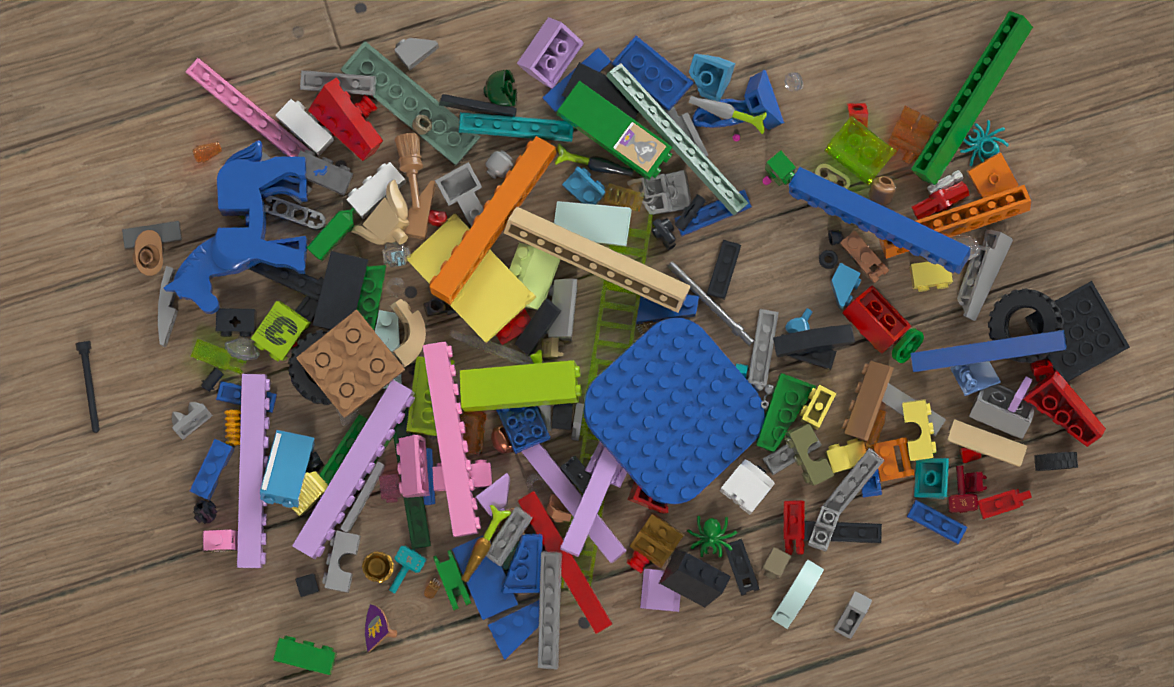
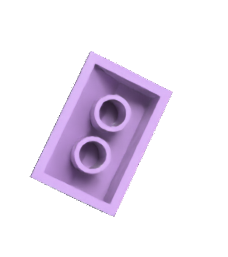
M548 17L517 64L529 75L553 89L584 42L562 22Z

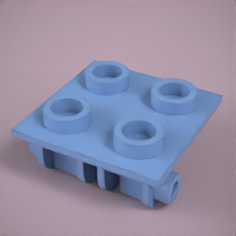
M990 361L950 368L965 396L1001 383Z

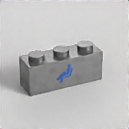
M307 149L305 152L300 150L298 157L306 158V180L344 196L353 177V173L350 172L351 169L344 165L337 167L333 165L334 161L325 157L321 160L315 157L316 153Z

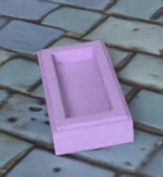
M1025 377L1008 408L1009 411L1016 412L1032 379Z

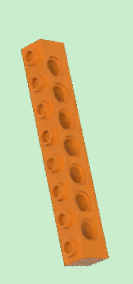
M1021 185L917 220L916 222L950 238L1028 212L1031 209V199L1025 185ZM880 239V245L886 259L909 251L903 247H896L886 239Z

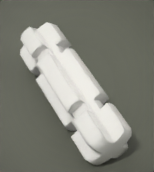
M957 170L952 175L939 180L936 185L931 184L927 188L929 194L931 195L940 189L945 190L954 185V182L957 183L963 179V175Z

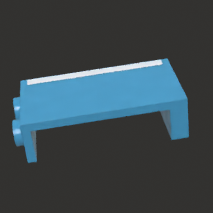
M276 430L260 489V500L268 504H282L287 508L299 507V495L310 454L315 446L314 437Z

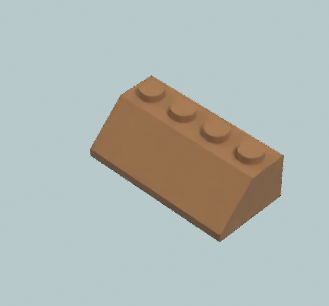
M870 361L869 364L865 363L861 373L865 376L862 382H858L855 390L858 393L856 401L852 400L848 409L852 412L849 419L845 418L842 429H845L844 434L868 441L893 372V367Z

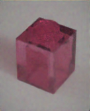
M400 475L379 476L381 499L383 501L386 500V503H396L398 499H402V494L399 490Z

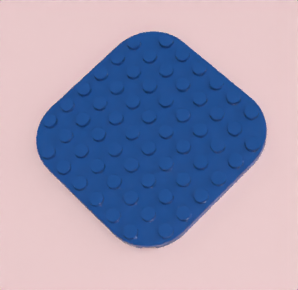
M669 318L653 325L591 382L584 396V417L592 433L650 498L664 504H680L695 498L758 438L764 422V408L761 407L762 400L757 391L710 336L698 324L684 318Z

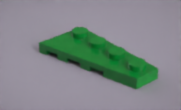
M387 265L367 266L357 307L358 312L374 331Z
M780 373L755 446L775 452L786 435L785 433L788 432L789 427L806 404L812 389L816 388V386Z

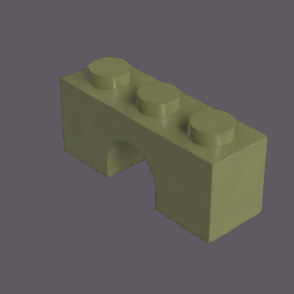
M804 423L785 433L787 436L785 441L788 447L793 449L795 453L793 458L796 464L801 466L803 470L801 474L806 483L815 486L834 476L826 458L821 457L812 461L808 456V448L811 444L818 441L810 423Z

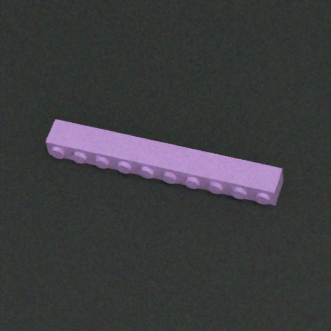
M242 374L237 568H263V564H266V553H263V545L267 543V534L264 533V525H267V514H264V506H267L268 503L260 500V489L265 475V467H267L269 457L265 456L266 448H269V437H266V429H269L270 425L269 417H266V410H270V398H267V391H270L271 382L265 374Z
M395 380L390 382L292 545L293 547L313 559L322 555L325 550V542L333 537L335 533L334 527L343 520L345 516L343 512L346 507H350L354 502V494L363 487L365 483L363 479L367 473L370 474L375 466L373 462L376 457H380L384 452L385 442L393 437L395 433L394 427L397 423L400 424L405 416L403 412L406 407H410L414 402L415 397L413 396L415 393Z

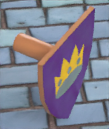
M372 604L369 606L365 623V640L369 653L384 638H396L397 631L390 629L383 610Z

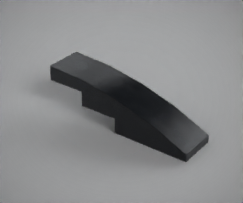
M851 324L822 327L773 337L778 358L794 353L801 355L816 350L823 352L856 343Z

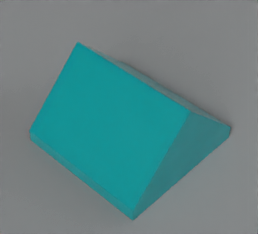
M948 458L916 460L914 497L930 499L947 498Z

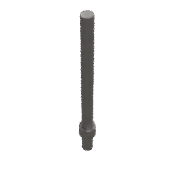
M673 261L668 264L667 267L682 282L691 286L690 289L732 329L731 332L736 337L739 336L748 346L754 342L744 331V328L732 320Z

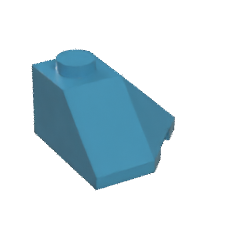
M694 54L689 74L694 79L700 96L720 101L731 80L736 63L720 57Z

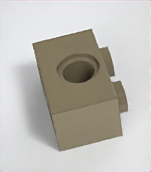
M773 547L761 569L765 572L764 576L772 580L775 578L779 579L791 556Z

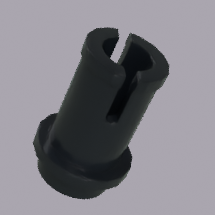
M214 367L208 377L202 380L201 386L208 392L214 390L213 387L224 374Z

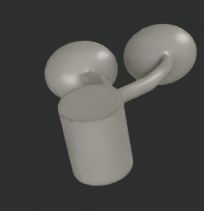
M771 384L765 387L767 394L761 402V407L764 410H767L769 406L765 399L768 394H773L775 388ZM754 385L757 393L764 388L762 385Z

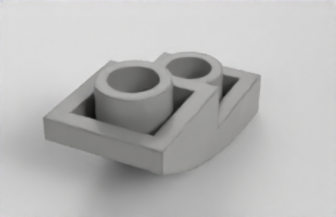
M824 506L821 507L808 543L809 546L827 551L840 512Z

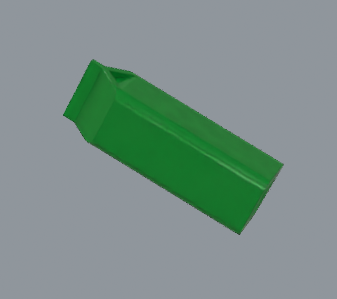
M355 208L339 211L306 247L318 260L322 262L353 228Z

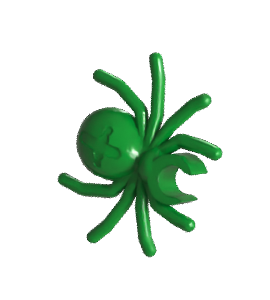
M697 516V526L702 535L696 534L690 529L687 530L692 536L702 539L690 547L694 549L703 543L700 551L701 557L704 556V552L709 554V548L712 547L713 554H717L719 551V558H721V544L730 551L732 550V547L722 541V539L737 534V531L722 536L728 526L727 516L725 517L723 529H721L720 522L717 519L709 518L705 521L702 531L700 516Z

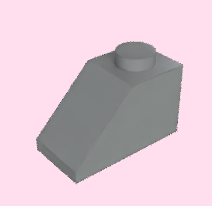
M408 38L406 41L403 39L396 44L397 48L394 50L410 71L439 49V45L434 40Z
M855 591L834 631L851 639L865 617L872 600Z

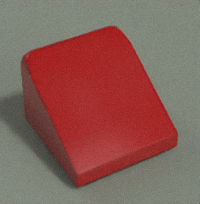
M962 447L959 450L963 463L981 458V453Z

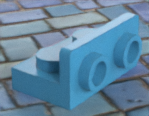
M577 166L572 175L562 184L582 204L596 205L605 196L604 185L598 180L596 182L590 178V172L584 167L581 169Z

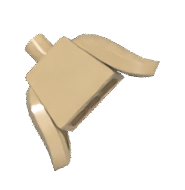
M395 179L387 185V198L384 197L363 223V226H353L351 233L358 234L377 245H383L387 242L394 243L395 241L403 244L407 241L408 236L404 233V230L409 225L407 220L408 209Z

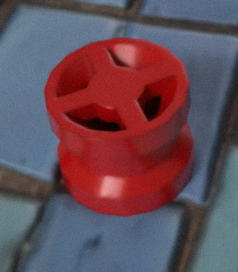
M366 95L362 97L360 102L354 104L355 107L360 108L362 116L366 119L372 111L378 109Z
M634 550L632 558L628 559L626 564L642 574L643 567L650 560Z

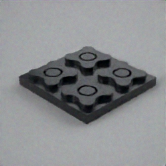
M1092 281L1054 301L1062 312V318H1064L1063 330L1067 350L1055 351L1046 357L1053 365L1054 371L1057 370L1066 382L1130 348ZM1035 311L1024 318L1034 335L1043 332L1044 321L1039 312Z

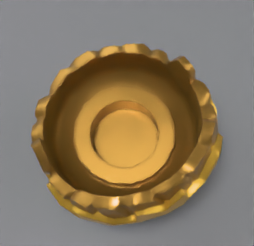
M383 552L370 553L362 562V570L365 577L374 582L386 581L393 572L394 565L392 559Z

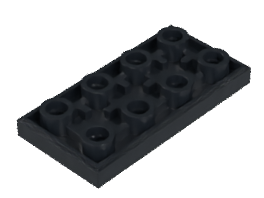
M580 62L578 63L562 97L567 98L577 83L581 81L632 119H636L639 111L606 75Z
M331 251L313 326L332 330L357 310L369 262L368 259Z

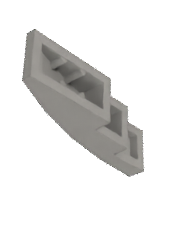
M168 266L165 268L158 302L159 342L163 347H167L178 311L172 308L176 292H166L164 290L166 285L173 282L176 273L174 268Z

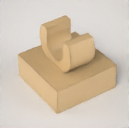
M554 337L543 339L542 358L550 359L563 356V353L558 352V346H564V343L559 342V338Z

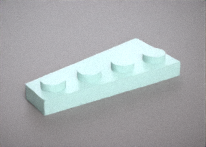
M379 310L375 333L391 352L400 346L399 318L396 313ZM401 374L394 379L402 384Z

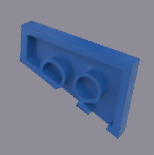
M687 294L678 313L641 296L636 324H643V322L648 321L659 322L669 318L696 317L699 296Z
M522 534L501 589L502 593H540L543 540L541 534Z
M540 600L488 625L504 660L539 627Z

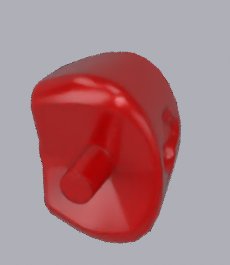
M430 210L428 221L431 225L439 227L445 224L447 220L445 211Z

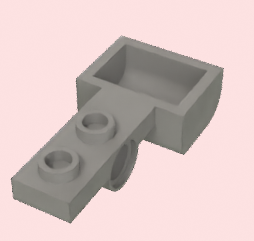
M468 162L435 180V183L448 206L458 202L465 218L472 227L475 217L477 215L480 216L483 212V207L474 193L482 188Z

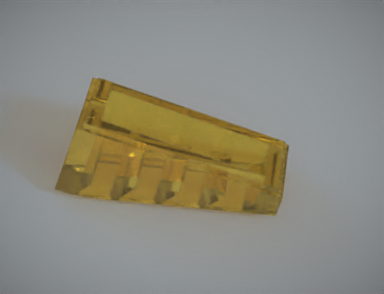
M608 183L604 202L620 207H628L640 212L645 193ZM612 188L616 189L613 200L610 199ZM620 190L622 191V194L620 197V201L618 202L617 198ZM626 192H627V193H629V194H628L627 201H626V204H625V203H623V201H624V198H625V194H626ZM633 194L635 195L633 204L630 205V201Z

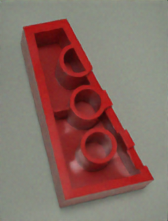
M336 77L323 86L308 111L357 157L364 161L376 153L383 140L371 123L365 121L362 117V111L359 107L354 106L349 99L351 96L347 91H343L339 85L340 81Z
M1057 370L1030 389L1023 398L1027 403L1030 402L1037 407L1039 412L1045 413L1053 419L1055 424L1065 428L1070 435L1086 447L1101 438L1106 430Z

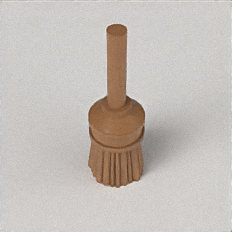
M406 133L395 137L400 157L398 159L400 164L399 170L406 173V176L409 177L413 210H419L421 206L416 176L418 171L423 168L421 163L422 156L420 155V136L416 133Z

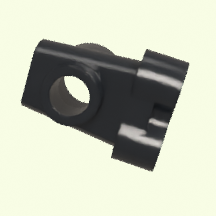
M665 218L662 221L656 219L652 222L653 229L651 231L656 239L660 238L667 250L673 249L676 246V238L672 234L674 227L670 220Z
M432 298L430 301L423 303L427 317L445 313L447 315L456 313L447 302L440 298ZM431 306H436L437 311L433 310Z

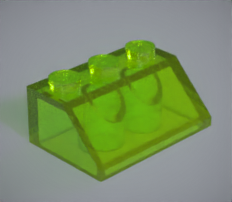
M852 116L836 133L824 150L867 185L872 183L896 152L895 149Z

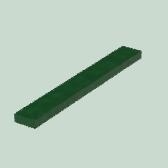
M408 406L403 412L405 416L400 424L397 423L393 429L395 430L393 439L397 463H400V455L397 454L396 448L399 438L413 435L406 431L409 416ZM423 496L403 497L412 549L431 547Z

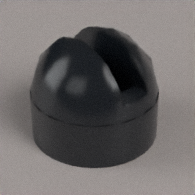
M828 231V239L831 246L842 242L843 234L841 231Z

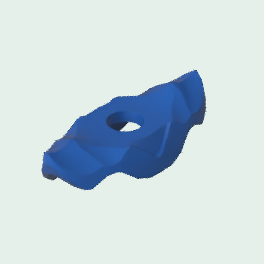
M721 99L719 101L732 105L736 111L751 115L746 100ZM700 107L695 111L692 118L694 126L708 128L732 126L745 122L733 117L722 120Z

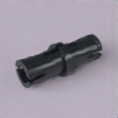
M696 194L689 206L683 209V214L674 225L684 232L692 219H696L698 211L706 203V200Z

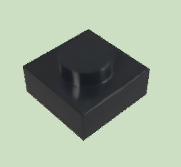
M314 573L295 579L301 598L320 592Z

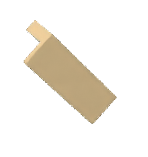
M957 420L953 421L948 432L947 440L949 442L1018 467L1021 466L1027 449L1026 445Z

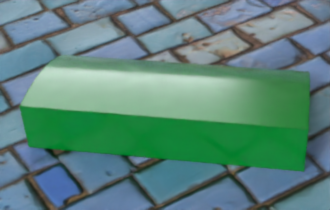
M360 414L319 474L328 486L368 421L367 418ZM390 439V440H387V441L385 442V444H384L385 449H386V447L388 446V444L390 443L391 439ZM377 456L373 463L376 464L380 457Z

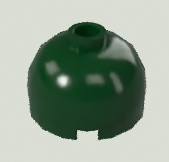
M508 69L499 70L488 77L483 91L485 97H488L491 103L509 107L516 105L517 89L513 90L512 83H515L512 72Z

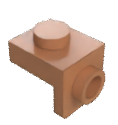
M551 494L546 510L553 521L563 523L564 520L570 522L572 514L556 494Z

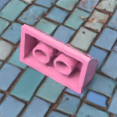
M419 435L399 438L396 448L397 454L400 455V463H398V472L402 478V482H399L400 493H403V497L406 498L429 496L426 438Z

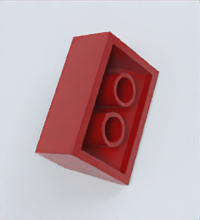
M873 285L858 296L842 312L847 320L881 354L912 327Z

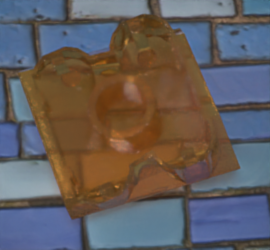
M462 410V414H459L460 422H464L465 433H462L463 441H467L468 452L465 453L482 454L487 414L476 411L464 412Z

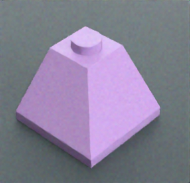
M507 473L476 496L491 518L492 511L490 505H494L498 511H505L504 508L507 507L510 477Z

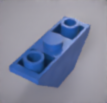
M763 70L750 77L744 95L750 114L752 116H759L766 112L767 116L763 120V124L768 130L784 124L767 71Z

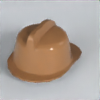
M153 230L143 231L137 237L133 252L134 264L142 274L147 276L157 274L163 265L161 238Z

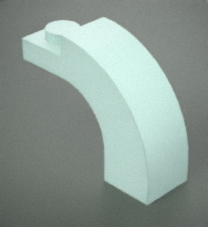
M807 559L771 619L788 629L824 569Z

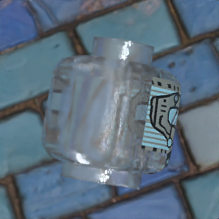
M387 243L384 249H382L384 264H388L389 267L406 265L407 258L411 257L409 246L405 247L404 243Z

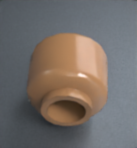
M881 176L875 178L868 193L869 198L880 205L889 204L894 196L896 186L889 177Z

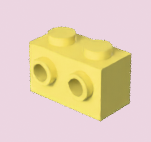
M821 385L817 389L813 388L808 397L811 399L809 405H804L800 416H802L801 422L810 423L811 427L818 430L837 393Z

